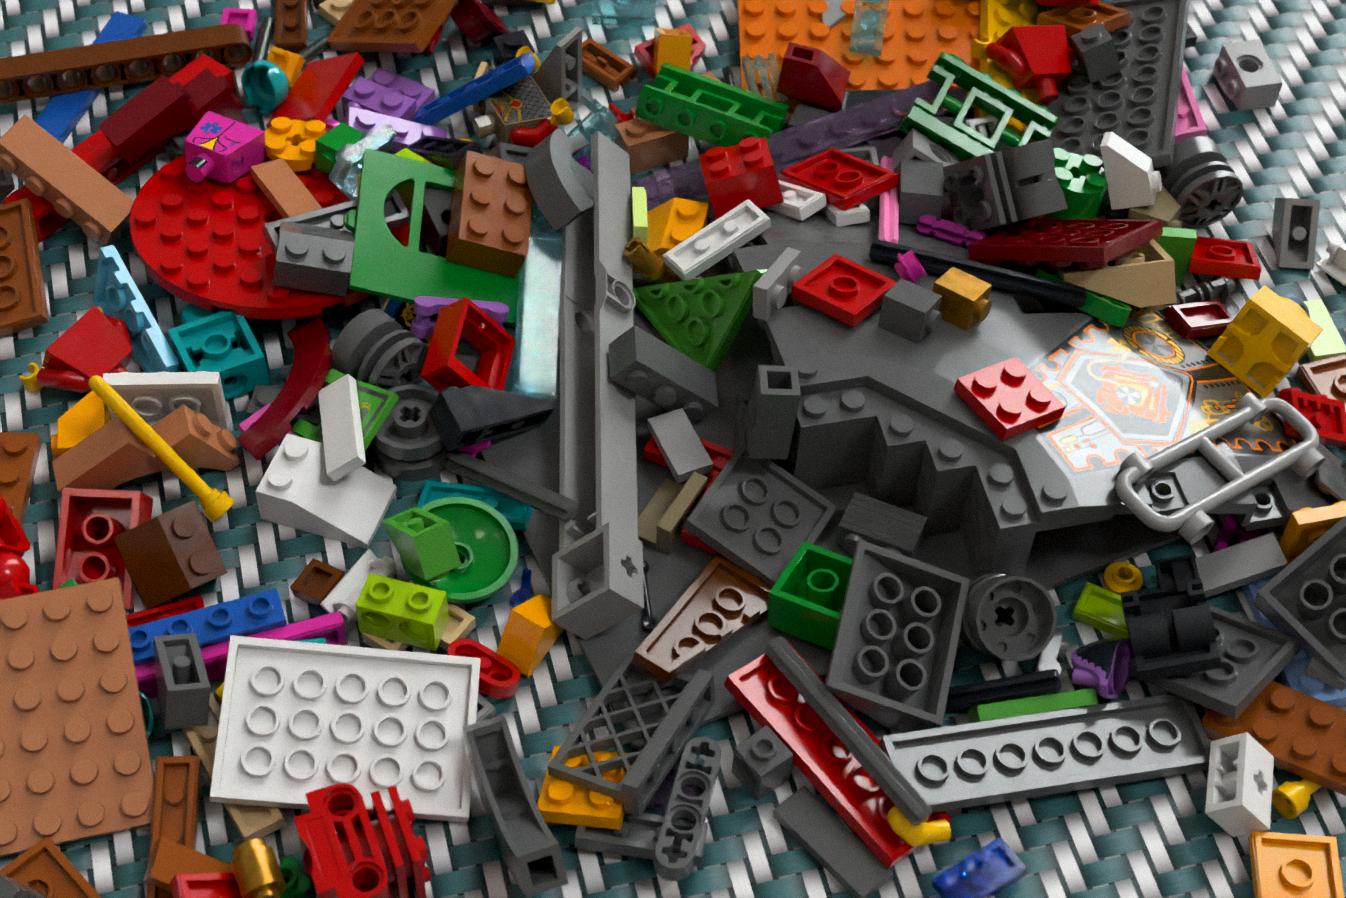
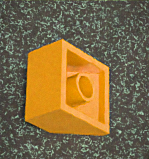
M674 197L648 211L647 246L657 256H663V254L708 225L709 203ZM633 263V272L642 274V270Z

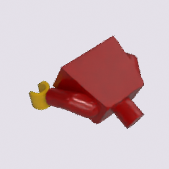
M1062 24L1012 26L996 42H992L990 36H983L981 41L972 39L969 54L977 59H986L988 57L998 62L1010 75L1015 87L1018 89L1036 88L1039 102L1049 103L1059 97L1056 85L1070 74L1075 51L1068 46L1065 26Z
M94 305L46 349L42 364L44 368L40 369L36 363H30L27 366L31 375H21L19 377L26 390L36 392L43 387H50L88 394L92 391L88 385V381L92 376L98 375L103 378V373L129 372L126 367L131 360L133 344L125 321L104 314L101 307Z

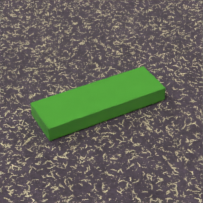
M1091 688L969 707L970 709L967 711L969 723L1091 706L1098 704L1096 690Z

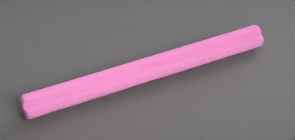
M886 155L882 157L880 167L892 171L893 157L888 158ZM899 185L879 194L878 240L898 244Z

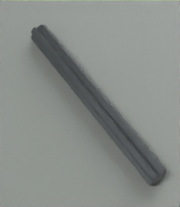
M779 636L767 642L768 645L764 649L769 659L906 819L914 826L925 823L932 814L930 805L838 699L824 688L825 684L785 638Z

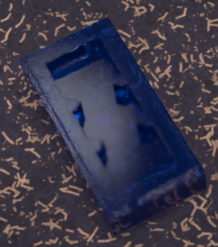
M998 837L935 877L932 887L941 898H991L1025 876L1027 867L1001 837Z

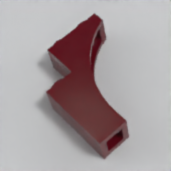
M206 68L184 86L178 81L172 84L164 75H161L99 124L98 127L110 144L131 164L162 141L181 132L194 129L208 111L244 124H248L242 114L245 107L237 96L232 93L234 91L232 85L222 74L216 77Z

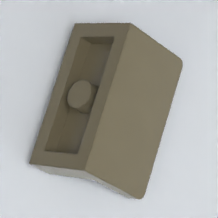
M693 472L684 486L670 479H665L638 517L639 540L670 555L681 538L683 524L693 512L707 488L708 477Z

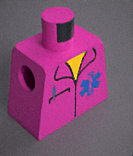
M211 111L205 113L187 136L184 143L185 172L194 182H201L204 178L209 177L222 183H231L250 171V166L261 164L266 160L265 131Z

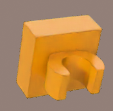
M272 46L266 61L282 69L288 78L289 89H291L297 81L305 59L299 54Z

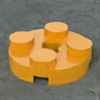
M286 117L274 118L271 121V127L265 130L266 158L268 157L272 160L283 158L293 171L312 169V163L316 162L315 140L327 133L325 123L320 120L306 122L303 120H290Z

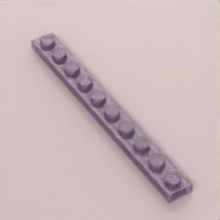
M929 80L773 133L769 150L775 170L778 171L793 166L830 148L840 150L898 130L915 99L918 97L931 105L940 85ZM939 106L936 114L933 117L948 113L950 111ZM700 159L631 182V197L632 187H644L646 189L647 212L674 197L693 200L708 195Z

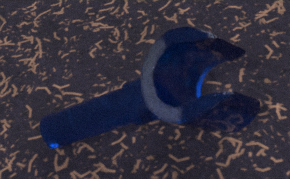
M530 569L522 571L521 587L510 597L511 608L533 597L530 591L532 576Z

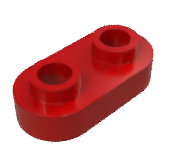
M458 639L448 646L446 655L481 658L479 691L497 699L508 698L516 693L520 680V670L514 663L472 639Z

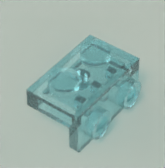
M581 96L578 101L589 114L567 136L571 138L579 133L583 134L589 145L580 152L591 161V136L599 131L613 142L621 133L614 126L618 120L605 106H602L595 98L590 102L584 96Z
M387 123L376 131L374 129L368 130L357 143L352 146L346 144L336 153L335 159L337 161L329 179L351 201L357 199L358 175L361 173L364 149L369 148L387 153L397 132Z

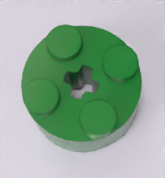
M1053 148L1055 154V173L1057 181L1064 192L1068 209L1050 213L1046 218L1095 219L1109 185L1106 181L1105 170L1102 168L1103 161L1092 154L1082 156L1069 153L1061 148Z

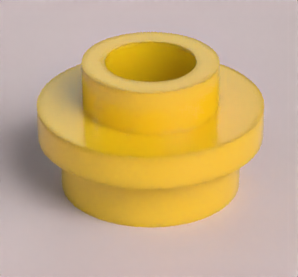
M1115 562L1105 569L1103 582L1107 590L1119 595L1122 592L1137 590L1138 593L1143 584V577L1139 569L1127 562Z

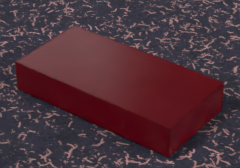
M1218 300L1168 306L1163 314L1183 339L1223 334L1227 326L1234 319Z

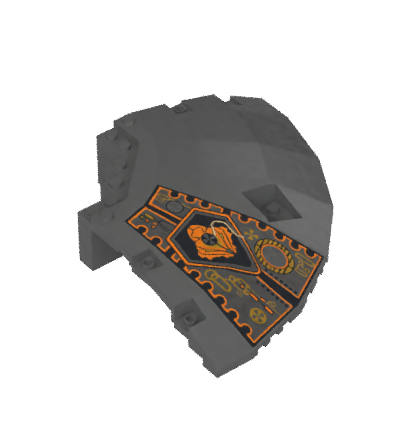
M760 208L770 218L771 227L740 248L733 249L731 254L721 260V262H725L729 274L762 269L768 270L786 248L790 247L801 251V267L804 268V276L836 253L896 282L901 279L893 264L872 260L869 257L871 243L873 240L878 239L879 209H869V222L836 227L821 210L800 221L765 208ZM708 211L709 225L715 221L713 211ZM899 223L898 244L983 264V259H969V251L966 249V245L962 244L960 247L934 238V235H930V237L924 236L917 232V225ZM1005 260L1003 264L991 265L1029 275H1034L1038 265L1051 267L1049 261H1038V264L1032 266H1017L1016 260ZM926 272V276L918 280V286L932 291L934 282L941 275ZM991 287L988 300L992 302V305L984 321H978L965 331L949 322L941 320L936 332L933 334L929 332L919 344L878 327L882 305L857 325L851 327L791 298L790 293L784 305L780 309L777 308L766 321L756 318L759 330H765L770 341V350L775 365L798 366L801 397L788 459L782 461L784 470L813 490L865 482L870 497L901 508L912 506L915 513L928 517L924 536L960 530L976 576L995 572L1023 577L1036 532L1111 520L1113 515L1134 514L1119 498L1115 488L1116 478L1123 471L1120 465L1131 453L1138 451L1146 459L1236 412L1235 405L1247 393L1252 392L1258 399L1262 398L1257 392L1208 356L1206 353L1210 350L1195 338L1183 339L1158 311L1144 310V307L1140 308L1128 303L1125 304L1132 308L1125 326L1118 327L1106 323L1074 306ZM1017 357L1066 407L1061 418L1002 440L953 389L957 378ZM1270 411L1265 413L1257 422L1253 424L1248 422L1212 441L1243 473L1252 470L1301 442L1297 438L1286 436L1283 421L1275 412ZM1195 450L1152 473L1139 485L1133 483L1132 488L1154 511L1168 516L1229 481L1198 450ZM1293 465L1208 513L1235 514L1240 526H1244L1246 531L1275 527L1277 533L1282 534L1292 512L1305 507L1313 509L1330 506L1339 501L1332 494L1327 496L1318 488L1314 481L1316 472L1303 480L1292 470ZM1158 491L1164 492V493L1166 494V496H1162V495L1158 494L1157 492H1158ZM1257 501L1263 502L1264 505L1258 504Z

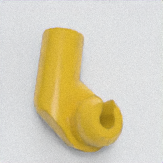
M896 806L888 812L887 819L892 830L911 846L918 847L947 841L951 838V828L945 819L914 826Z

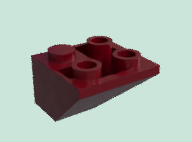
M789 42L784 55L776 92L782 93L791 99H805L816 102L822 107L840 109L851 72L822 50Z

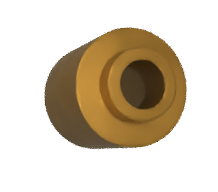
M251 839L236 846L232 851L233 860L231 861V867L242 898H280V895L286 889V884L273 848L267 846L264 839Z

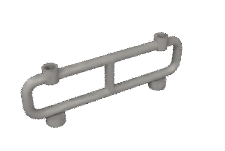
M1249 392L1235 405L1236 412L1145 459L1138 451L1131 453L1120 465L1123 471L1116 478L1115 488L1122 502L1148 527L1162 532L1179 529V534L1189 544H1194L1214 525V521L1206 514L1209 511L1293 465L1292 470L1303 480L1314 474L1326 460L1317 450L1319 446L1317 430L1287 401L1271 396L1258 399L1252 392ZM1269 411L1282 416L1303 437L1304 441L1246 473H1243L1212 443V441L1248 422L1250 424L1257 422ZM1195 450H1198L1229 481L1168 516L1154 511L1132 488L1133 483L1139 485L1152 473Z

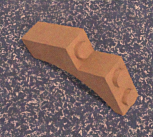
M185 405L180 406L151 426L191 468H210L228 472L240 464L236 452L237 441L229 430L221 429L210 422L204 414H197ZM118 416L52 461L57 490L62 493L63 488L110 490L132 479L155 472L170 470Z

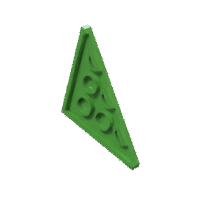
M767 269L633 288L636 306L671 347L716 373L753 305V286Z

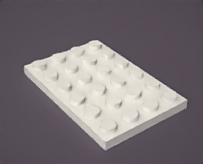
M230 635L210 802L310 810L305 793L334 784L345 783L359 790L368 815H374L371 793L379 791L387 816L391 815L387 788L396 785L401 801L409 799L415 818L468 822L473 768L462 727L476 723L481 658Z

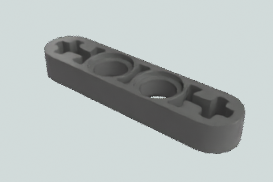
M708 737L693 738L684 747L655 847L654 869L661 878L668 881L683 880L690 874L694 864L721 761V748L719 744ZM699 755H706L703 770L695 769L696 760L699 758ZM693 784L700 786L704 793L698 797H690L685 795L681 789L686 785ZM677 818H687L694 823L695 827L688 831H680L672 825V822ZM673 844L681 846L680 856L676 863L668 862L673 851Z

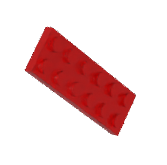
M798 653V655H799V656L805 661V663L812 669V671L818 676V678L825 684V681L820 677V675H819V674L809 665V663ZM766 654L761 655L727 676L724 686L762 728L767 725L794 754L792 762L887 869H890L921 847L909 845L892 830L887 816L890 809L895 806L894 803ZM834 695L879 747L880 741L841 698ZM944 811L932 813L926 823L945 819L950 824L952 819Z

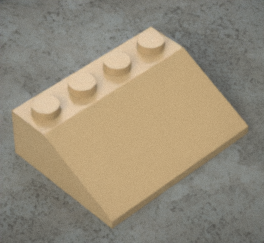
M1154 239L1150 240L1149 245L1136 247L1135 252L1122 254L1119 260L1107 261L1105 267L1085 268L1084 262H1072L1070 266L1054 267L1065 282L1085 287L1088 290L1140 308L1144 307V310L1147 311L1162 310L1166 308V304L1177 303L1174 259Z

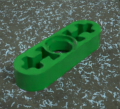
M1038 265L1034 276L1068 283L1063 281L1056 269ZM1087 289L1088 293L1085 304L1078 309L1111 325L1124 327L1132 308L1117 299Z

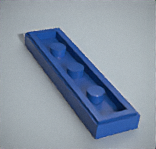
M526 52L421 106L413 122L431 126L529 76L536 63L534 57L530 52Z

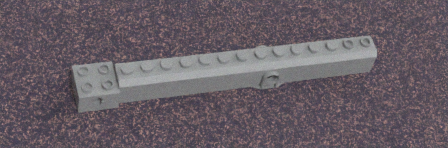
M599 131L591 136L592 172L575 161L573 157L571 158L572 167L578 181L595 205L561 229V286L554 303V330L560 337L559 494L578 503L577 513L579 516L576 520H570L569 522L559 520V551L552 555V622L584 640L644 609L643 542L639 540L636 394L610 379L609 343L634 326L636 300L633 294V262L623 254V251L626 250L625 246L632 240L630 154Z

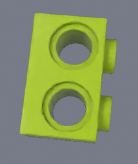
M369 573L355 605L359 632L433 651L437 650L449 620L447 592Z

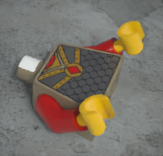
M524 46L520 48L516 57L530 52L536 61L531 73L537 71L540 67V59L529 47ZM530 75L486 97V115L474 118L472 123L478 138L495 134L501 143L534 148L559 128L558 125L560 123L562 125L571 124L574 120V113L570 110L571 105L564 98L556 99L551 105Z

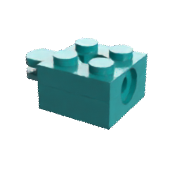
M189 304L182 310L181 320L183 325L168 329L173 353L177 356L180 363V371L219 372L225 400L253 391L256 384L269 385L265 357L244 316L236 315L235 310L227 309L216 313L214 308L210 311Z

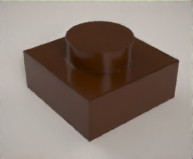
M313 558L290 586V589L295 597L324 609L320 605L321 602L341 581L345 573L343 570Z

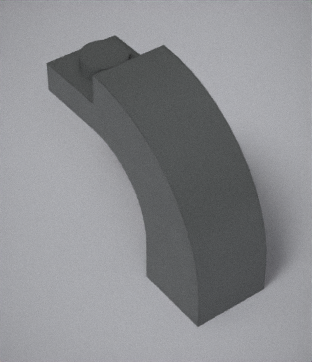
M557 128L532 148L525 160V173L530 191L542 214L555 232L572 223L595 205L578 181L571 162V158L589 145L582 133L569 138L567 134L562 133L560 128Z

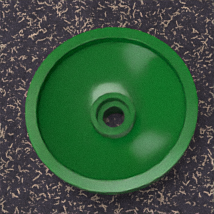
M445 497L431 501L421 507L449 522L462 565L449 570V575L443 579L425 581L411 573L400 556L402 566L414 584L447 592V602L473 603L491 597L508 583L516 568L519 549L512 526L499 511L482 501L467 497Z

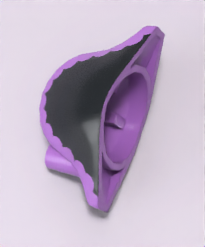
M1110 638L1098 640L1073 651L1071 655L1073 684L1080 685L1085 689L1093 688V690H1096V694L1102 697L1117 699L1125 689L1130 678L1128 662L1134 657L1130 639Z

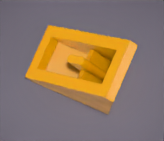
M540 593L512 608L496 651L497 654L514 663L519 668L520 674L528 679L564 630L563 627L552 622V599Z

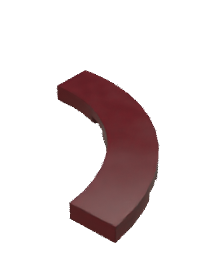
M318 315L308 316L286 333L294 346V361L289 377L269 408L237 438L241 445L256 460H260L292 429L291 420L299 411H307L325 381L331 364L332 350L330 348V341L332 337L329 329Z

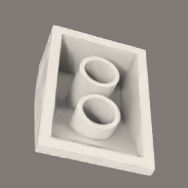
M287 433L255 493L260 518L263 520L368 549L397 491V487L363 466L334 481L326 473L323 443Z

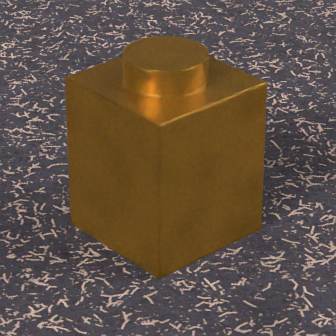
M952 267L934 282L932 292L942 295L939 311L943 314L942 320L967 331L978 321H984L991 309L992 302L988 299L992 285Z

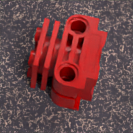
M334 784L305 793L310 812L294 817L298 836L303 843L300 849L308 877L315 885L318 898H391L389 884L392 883L398 898H409L407 878H410L416 897L426 898L425 883L431 881L428 866L425 865V862L429 861L428 853L422 836L415 837L412 822L415 820L411 803L409 799L401 801L396 785L387 788L391 815L387 816L380 792L371 793L375 819L373 821H370L361 793L350 784Z

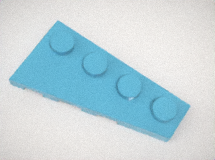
M115 246L101 247L92 304L96 307H101L104 314L125 321L133 344L132 356L145 373H158L162 371L180 372V363L177 356L173 353Z

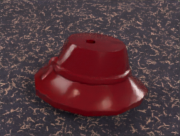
M457 0L449 14L460 31L474 44L493 35L511 33L503 21L481 0Z

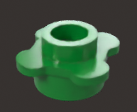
M294 857L283 859L279 867L283 878L289 879V882L286 884V889L280 895V898H300L302 894L309 891L311 887L310 878L303 876L299 870L300 864L298 859Z

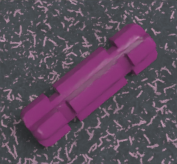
M923 214L917 224V232L928 237L934 235V238L960 247L963 244L966 245V249H968L969 244L986 237V233L974 228L972 231H969L967 226L944 219L937 221V217Z

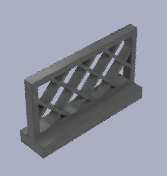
M626 655L547 768L548 775L622 801L624 812L640 817L683 752L687 742L690 741L715 703L714 673L698 669L694 676L679 673L668 682H665L632 662L633 656ZM630 671L646 675L648 680L627 685L625 678ZM671 685L684 688L681 693L665 698L660 688ZM649 691L654 692L657 700L639 705L635 704L632 697ZM623 698L626 699L628 708L610 713L607 712L606 705L609 702ZM662 710L664 715L662 721L644 725L641 716ZM634 718L638 728L616 734L613 727L614 723ZM606 726L610 736L591 741L587 740L586 734L589 730ZM643 739L645 746L642 750L629 754L624 753L621 744ZM615 747L618 757L596 763L593 752ZM585 754L590 764L575 769L565 765L568 759ZM623 768L626 774L620 784L605 780L601 776L602 773Z

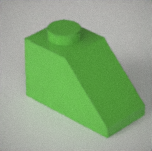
M417 506L382 520L386 533L407 568L416 576L425 581H437L448 576L449 570L461 566L447 520Z

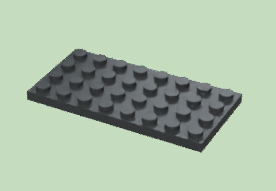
M1110 0L1101 2L1130 11V24L1110 34L1114 40L1121 71L1090 84L1080 70L1076 55H1074L1070 74L1056 85L1059 97L1052 102L1044 104V107L1049 109L1051 114L1059 119L1056 126L1051 130L1052 133L1048 139L1052 140L1053 148H1061L1069 153L1082 156L1092 154L1103 161L1100 145L1104 133L1113 132L1150 157L1153 162V168L1172 165L1190 0ZM1067 37L1068 46L1073 48L1071 38Z

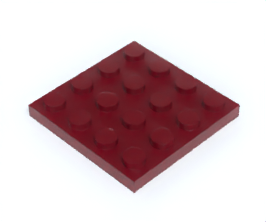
M1031 218L969 244V259H983V264L999 265L1005 263V260H1016L1017 266H1032L1038 264V261H1049L1051 267H1066L1072 265V262H1084L1085 268H1101L1106 266L1107 261L1119 260L1122 254L1135 252L1138 246L1149 245L1150 240L1163 234L1162 220Z

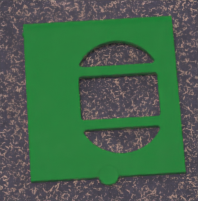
M365 148L363 151L357 210H349L343 219L344 226L354 232V250L348 289L414 304L415 298L418 296L457 299L467 297L470 300L500 302L509 307L508 319L503 322V325L519 329L528 328L537 206L534 198L532 199L528 257L515 278L448 262L444 257L421 252L419 250L425 185L453 192L456 170ZM410 182L413 188L407 246L405 247L393 236L386 224L384 202L387 195L393 189Z

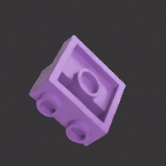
M381 67L368 79L360 76L342 95L344 116L349 106L412 122L421 106L435 100L434 89Z

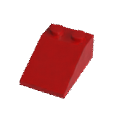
M63 488L52 590L59 588L71 577L78 585L119 577L125 609L132 610L136 589L112 538L150 520L152 517L153 498L141 491Z

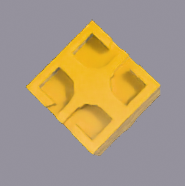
M1264 285L1248 299L1206 354L1265 398L1283 381L1324 329L1310 320L1305 310L1299 304L1277 295Z

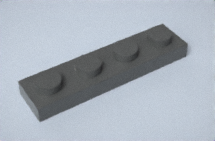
M393 189L387 195L384 202V217L389 230L409 224L410 213L397 189ZM358 199L281 220L352 232L344 226L343 219L349 210H357ZM281 220L264 224L263 234L275 257Z

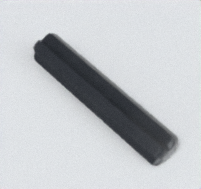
M1056 669L949 687L945 710L949 711L1055 693L1061 689L1060 675Z

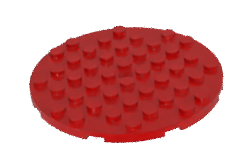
M184 154L164 165L151 176L134 200L130 214V233L135 256L139 257L146 267V273L159 286L174 296L203 309L211 311L216 306L235 310L236 315L244 316L245 318L288 319L322 314V308L339 303L349 306L372 295L351 290L348 287L344 297L272 285L275 255L263 234L264 224L281 220L283 217L252 179L251 170L231 183H222L209 177L204 178L201 182H194L185 172L186 158ZM267 157L266 160L262 163H266L273 160ZM316 162L312 163V169L293 171L322 208L357 199L358 175L361 173V169L343 182L316 169ZM409 224L390 229L393 236L406 247Z

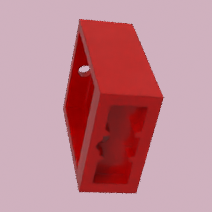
M465 297L440 309L420 377L438 392L452 386H457L460 389L472 385L503 391L516 340L469 298ZM460 335L481 352L476 374L455 358Z

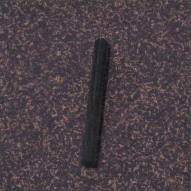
M875 239L871 243L869 257L872 260L894 265L899 262L898 253L904 255L912 250L925 272L942 276L950 268L955 267L991 284L992 288L1078 308L1083 307L1088 292L1085 287Z

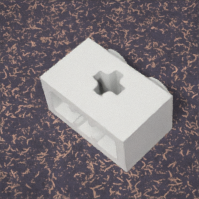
M1245 732L1213 740L1210 744L1205 813L1232 837L1247 835L1251 831L1270 830L1274 757L1249 733Z

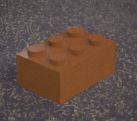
M469 150L466 151L454 175L446 261L515 278L528 257L533 195L527 182L525 165Z

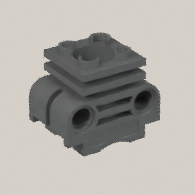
M1051 139L984 154L942 167L945 176V186L950 194L954 223L967 226L969 231H972L973 228L983 231L1068 209L1064 192L1057 181L1055 173V154Z

